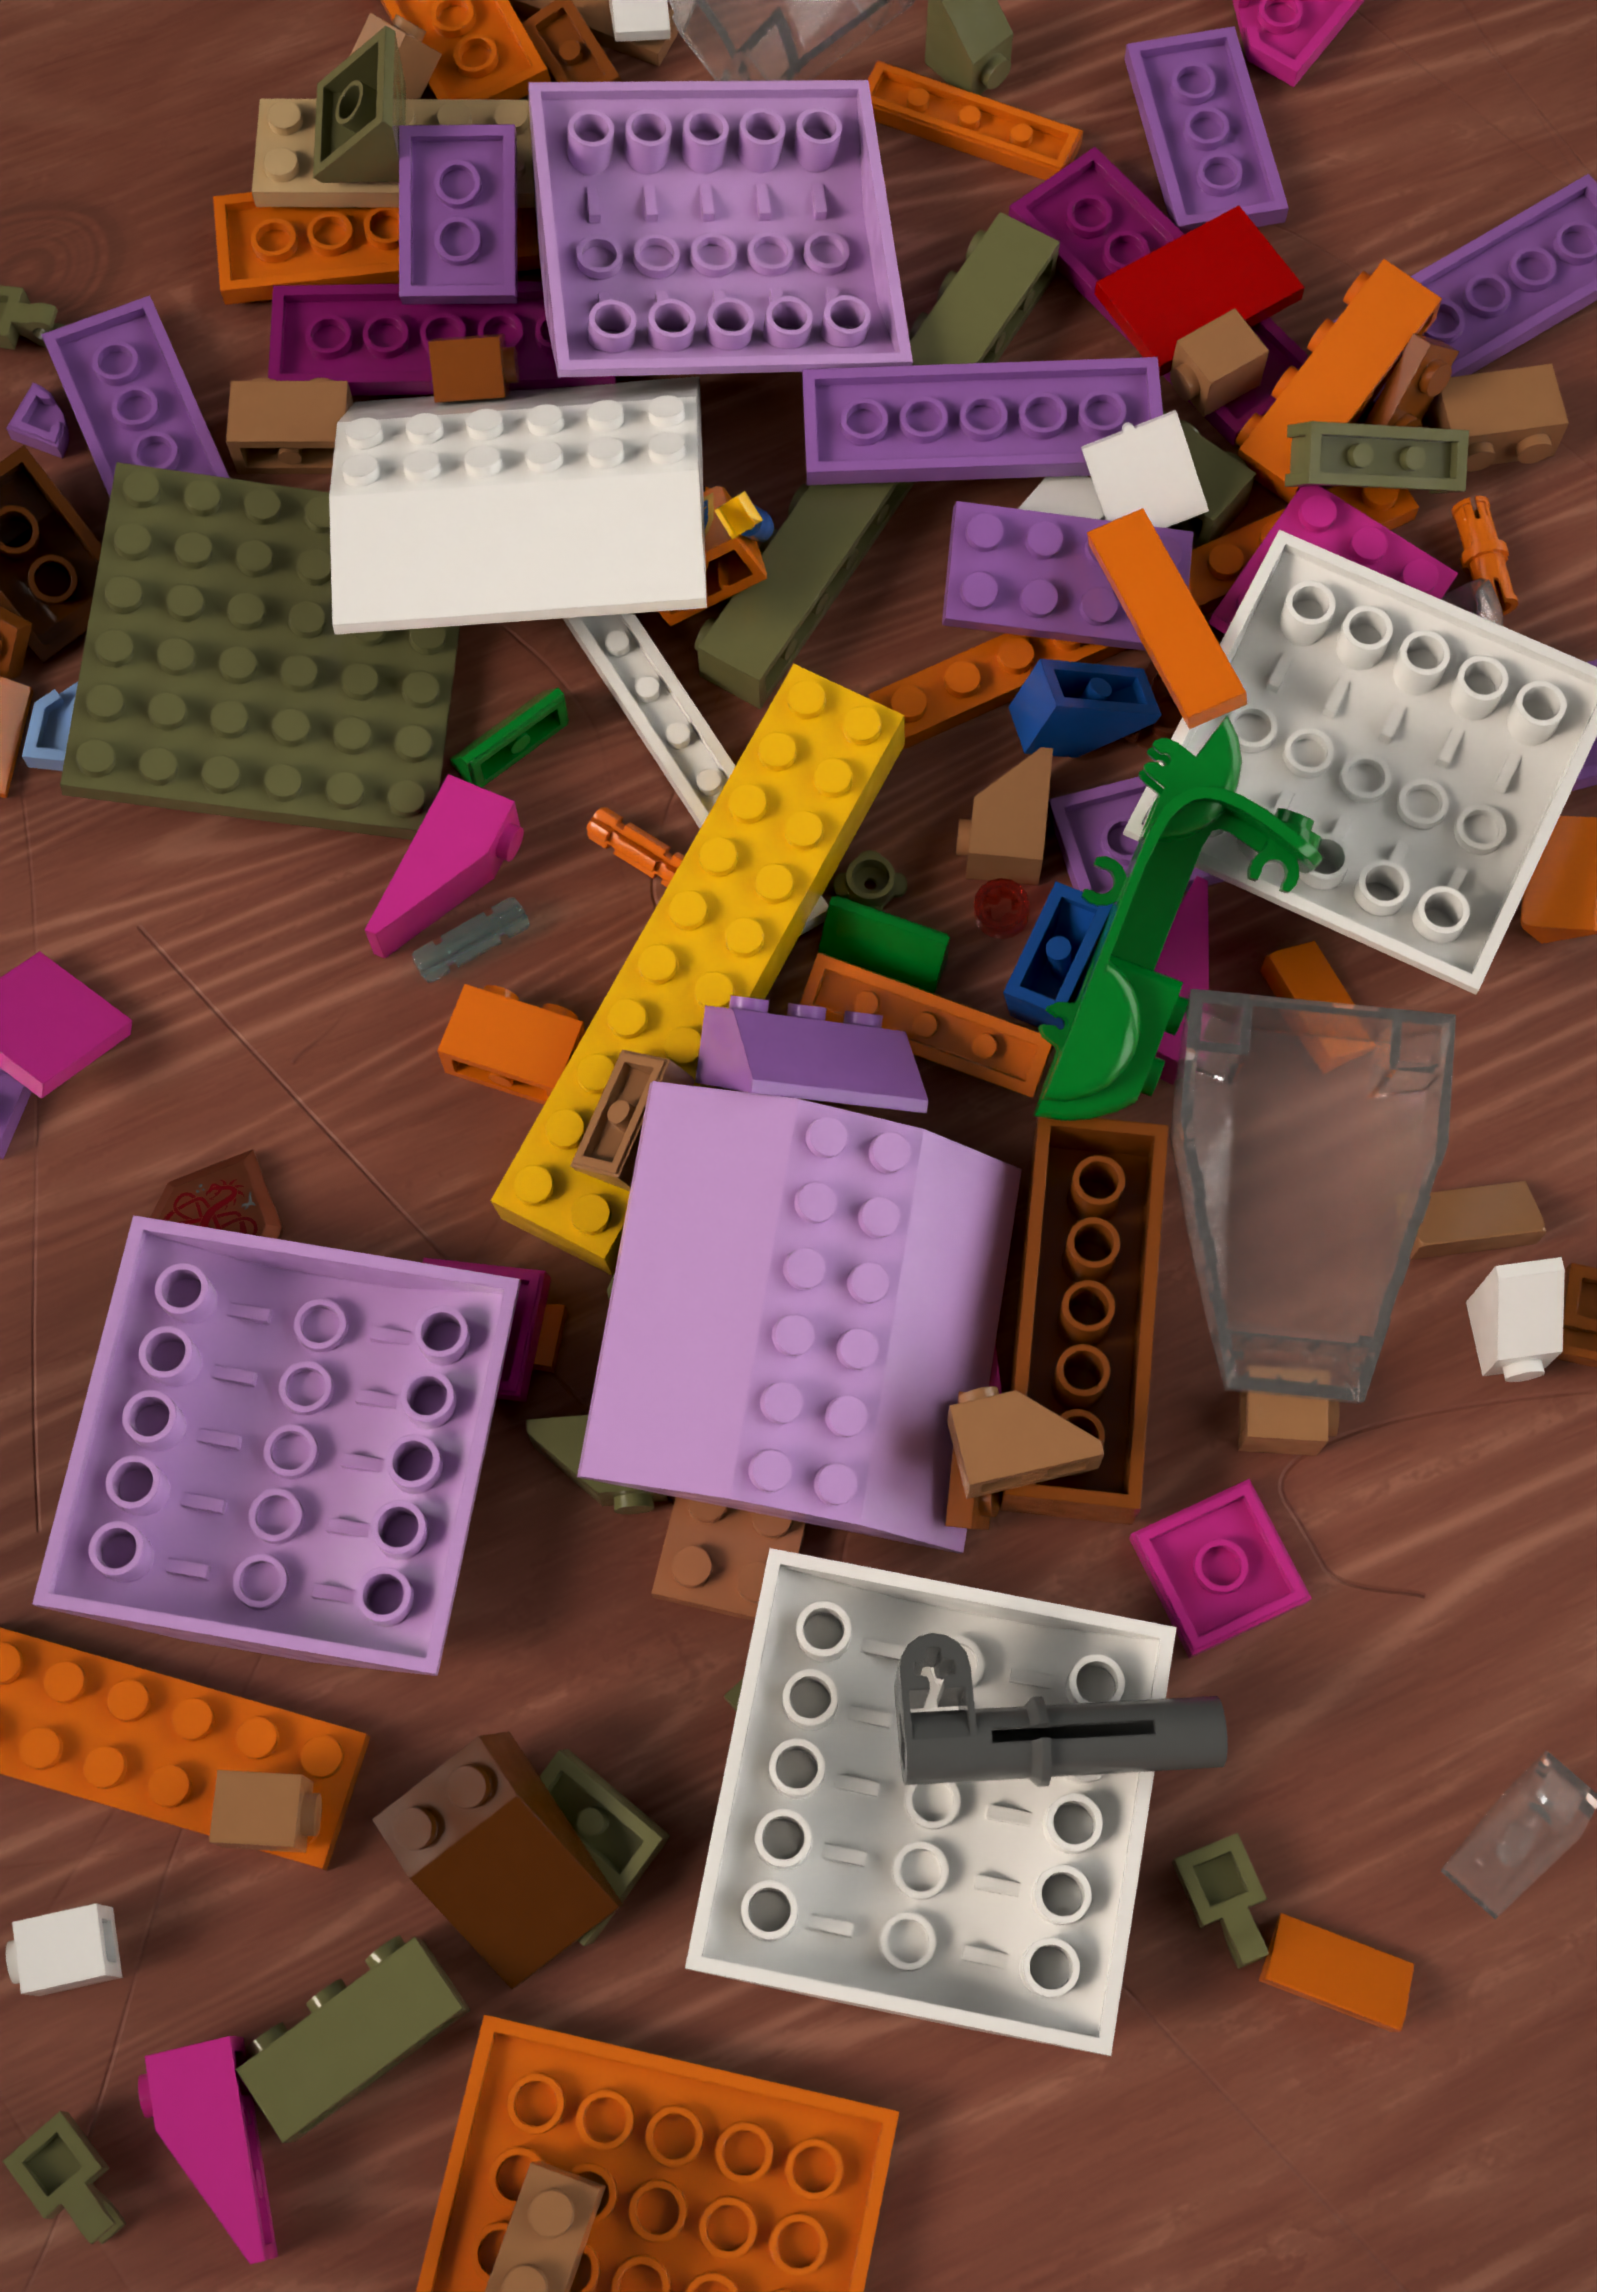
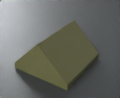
M388 26L383 27L317 83L313 178L322 183L399 181V125H405L406 83L396 33Z

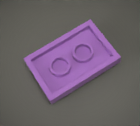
M515 124L399 125V297L402 304L518 303L517 132Z

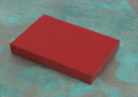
M1240 205L1100 279L1096 282L1094 295L1142 357H1158L1159 376L1161 377L1171 371L1177 340L1233 309L1238 311L1251 328L1302 300L1305 286Z

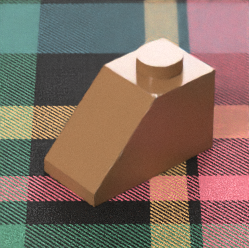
M1040 747L974 796L972 818H959L956 855L968 856L966 879L1039 885L1044 856L1053 748Z
M981 1387L961 1394L958 1397V1404L949 1405L947 1423L967 1499L1099 1469L1103 1459L1104 1450L1101 1440L1017 1390L999 1394L998 1387Z

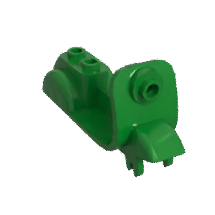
M1228 715L1222 720L1197 756L1193 755L1178 742L1168 738L1155 740L1152 747L1146 752L1155 762L1146 763L1143 766V770L1139 771L1138 776L1158 796L1149 812L1138 840L1139 843L1136 846L1126 873L1115 859L1107 856L1096 857L1093 866L1106 870L1111 874L1113 887L1108 893L1104 894L1096 893L1089 889H1084L1081 898L1086 903L1095 907L1114 904L1075 1003L1057 1002L1047 1006L1045 1009L1053 1017L1063 1019L1065 1023L1063 1029H1059L1055 1025L1045 1024L1038 1027L1042 1038L1054 1046L1056 1053L1039 1095L1033 1115L1035 1117L1060 1121L1091 1120L1116 1113L1135 1104L1140 1093L1152 1096L1165 1064V1060L1155 1057L1164 1032L1173 1036L1176 1035L1189 999L1179 996L1183 984L1182 981L1156 972L1154 969L1199 854L1212 831L1222 830L1230 833L1258 853L1248 866L1247 878L1254 882L1258 880L1262 867L1266 862L1274 861L1281 864L1285 875L1279 891L1286 894L1296 886L1299 879V871L1305 874L1316 869L1323 860L1322 855L1318 852L1322 838L1311 831L1314 820L1284 808H1277L1274 816L1265 808L1235 793L1239 784L1242 756L1238 734Z

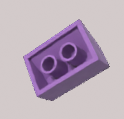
M730 995L729 1008L705 1005L695 1083L755 1094L927 1113L929 1100L906 1031L883 1029V1015L845 1011L844 1023L825 1021L827 1008L788 1003L787 1016L768 1013L769 1000Z

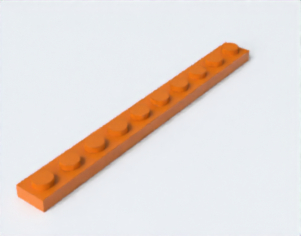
M1334 486L1327 489V491L1389 530L1415 520L1419 509L1409 490L1346 486ZM1285 508L1192 550L1189 591L1203 615L1218 607ZM1004 633L868 694V698L904 715L905 745L902 749L904 750L1013 701L1039 659L1095 664L1126 650V648Z

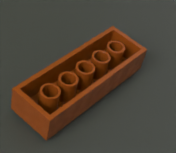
M1041 1117L1037 1119L1032 1146L1010 1392L1019 1391L1101 1440L1104 1456L1099 1469L1002 1491L1000 1511L1132 1525L1141 1510L1169 1125L1104 1118L1076 1121H1060Z

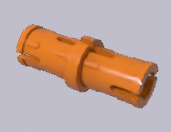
M1475 496L1477 509L1473 511L1471 499L1468 497L1456 503L1451 509L1464 549L1460 558L1464 572L1471 574L1479 602L1480 615L1484 618H1494L1495 614L1492 606L1496 604L1499 617L1512 612L1519 605L1506 566L1509 551L1506 542L1498 539L1490 511L1489 499L1486 496Z

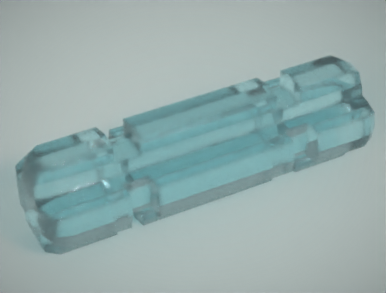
M509 897L491 907L493 914L486 917L485 913L482 912L441 935L442 942L435 946L434 942L431 941L416 949L412 954V958L423 979L428 983H433L451 973L450 965L456 963L459 968L502 944L500 937L506 934L510 939L528 929L530 923L522 905L514 897Z

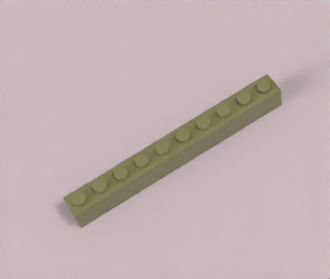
M1000 212L987 231L980 229L975 234L968 247L966 261L957 273L952 270L947 274L939 289L937 303L929 314L922 312L915 320L909 333L913 359L912 365L997 363L1055 278L1060 241ZM915 482L810 486L802 484L791 500L788 518L779 530L774 528L769 539L760 545L759 549L767 571V579L727 598V605L717 620L709 618L699 631L695 641V650L698 651L699 676L761 709Z

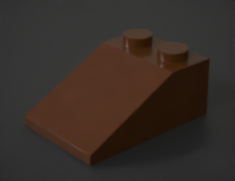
M23 445L0 462V606L32 623L28 646L44 664L87 632L102 545L25 445Z
M510 1732L478 1736L372 1819L409 1879L511 1989L518 1987L624 1906Z

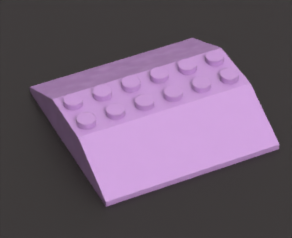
M868 80L528 82L538 248L545 315L558 377L802 372V369L912 366L913 359Z
M652 1081L647 1096L577 1477L914 1545L964 1553L967 1528L945 1526L953 1443L947 1423L949 1405L958 1403L959 1391L967 1392L989 1386L1022 1169L923 1128L811 1101Z
M133 1215L32 1604L36 1607L192 1642L313 1663L438 1676L521 1285L520 1279Z

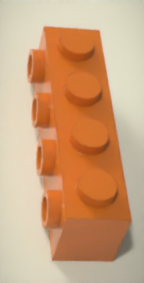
M1386 259L1382 260L1372 275L1365 271L1361 272L1344 296L1343 302L1348 306L1337 321L1333 322L1327 318L1320 325L1307 346V349L1312 352L1299 370L1292 365L1285 371L1271 393V396L1276 401L1263 417L1258 413H1254L1237 436L1235 443L1241 446L1238 456L1244 460L1248 468L1256 472L1255 480L1289 504L1300 487H1285V474H1291L1292 438H1287V426L1310 421L1356 424L1386 385L1412 334L1423 336L1436 320L1442 298Z

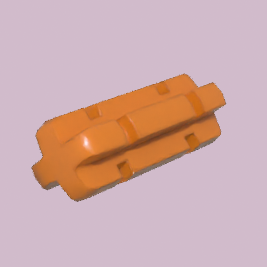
M607 807L599 808L586 827L589 839L605 849L612 846L615 849L614 855L653 879L660 876L662 878L661 884L668 887L685 856L680 852L672 855L669 852L671 847L631 822L624 825L622 823L623 817Z

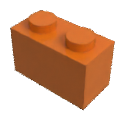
M464 984L437 1052L447 1074L545 1105L586 1031L584 1022L578 1020V1016L574 1012L560 1005L546 1003L540 1008L521 1002L516 994L500 986L485 985L484 989Z

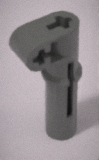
M936 1633L918 1636L910 1642L901 1656L896 1672L894 1695L900 1764L904 1785L1029 1778L1037 1787L1049 1786L1051 1777L1221 1768L1225 1766L1227 1761V1726L1224 1709L1218 1696L1046 1705L1041 1696L1030 1698L1023 1707L975 1709L971 1665L967 1652L958 1641L947 1635ZM923 1667H933L936 1678L943 1680L937 1698V1707L958 1706L959 1710L911 1713L910 1709L924 1708L930 1691L928 1678L921 1675Z

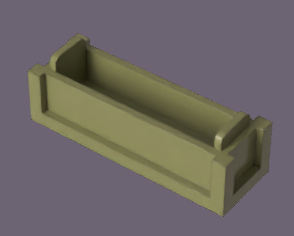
M1319 421L1287 426V438H1292L1291 474H1285V487L1309 485L1426 490L1429 491V494L1466 491L1469 430Z

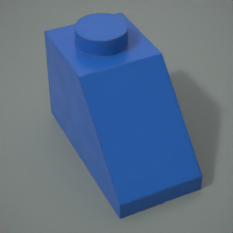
M1039 659L1008 707L1024 754H1032L1040 747L1053 748V756L1072 758L1080 757L1156 723L1161 716L1143 668Z
M1055 881L1003 992L1011 1017L1036 1027L1045 1024L1055 1025L1057 1028L1063 1029L1065 1024L1063 1019L1053 1017L1045 1009L1047 1006L1057 1002L1075 1003L1114 903L1104 907H1095L1086 903L1081 898L1082 891Z

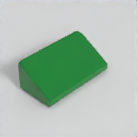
M557 687L537 694L450 758L451 765L466 782L481 788L568 725L569 718L564 693Z
M832 896L827 910L818 953L821 952L935 993L947 963L950 936L941 931L839 896Z

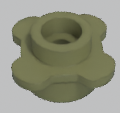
M868 850L860 853L850 863L846 873H840L835 877L833 887L835 894L839 897L848 898L859 904L883 911V907L890 900L902 897L906 893L907 879L902 873H895L892 864L882 857L880 853ZM867 881H873L876 887L869 890L864 885Z

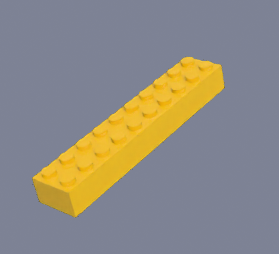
M796 664L792 665L490 1200L502 1220L613 1276L616 1269L630 1191L576 1171L570 1165L621 1051L627 1050L670 1059L693 1077L694 1086L716 1089V1086L695 1083L705 1005L729 1008L730 995L765 1000L802 933L808 917L820 896L824 893L905 745L903 714Z

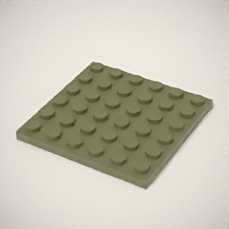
M116 462L60 782L62 795L413 840L440 790L460 626L334 634L332 625L330 492Z

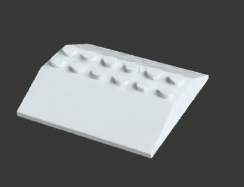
M699 377L511 390L507 397L435 403L434 396L355 402L337 422L329 494L332 625L334 634L707 608Z
M1279 530L1220 643L1222 650L1247 693V705L1192 729L1188 728L1182 717L1171 740L1178 742L1193 755L1197 756L1222 720L1228 715L1238 734L1242 756L1239 784L1235 793L1265 808L1274 816L1277 808H1284L1314 820L1311 831L1322 838L1318 852L1322 855L1323 860L1316 869L1305 874L1299 871V879L1296 886L1286 894L1279 891L1285 875L1281 864L1274 861L1266 862L1262 867L1258 880L1255 882L1247 878V869L1250 861L1258 853L1230 833L1215 830L1211 832L1203 845L1195 868L1476 995L1597 737V667ZM1146 786L1123 832V835L1136 841L1139 840L1152 805L1158 796L1149 787Z
M769 1548L685 1969L950 2026L1111 2056L1155 1771L1051 1777L1049 1786L1037 1787L1029 1778L904 1785L900 1764L894 1695L895 1676L901 1656L907 1645L918 1636L936 1633L947 1635L958 1641L967 1652L971 1665L975 1709L1023 1707L1030 1698L1041 1696L1046 1705L1166 1699L1177 1627ZM923 1667L921 1675L928 1678L930 1691L924 1708L910 1709L911 1713L959 1710L958 1706L937 1707V1698L943 1680L936 1678L933 1667Z

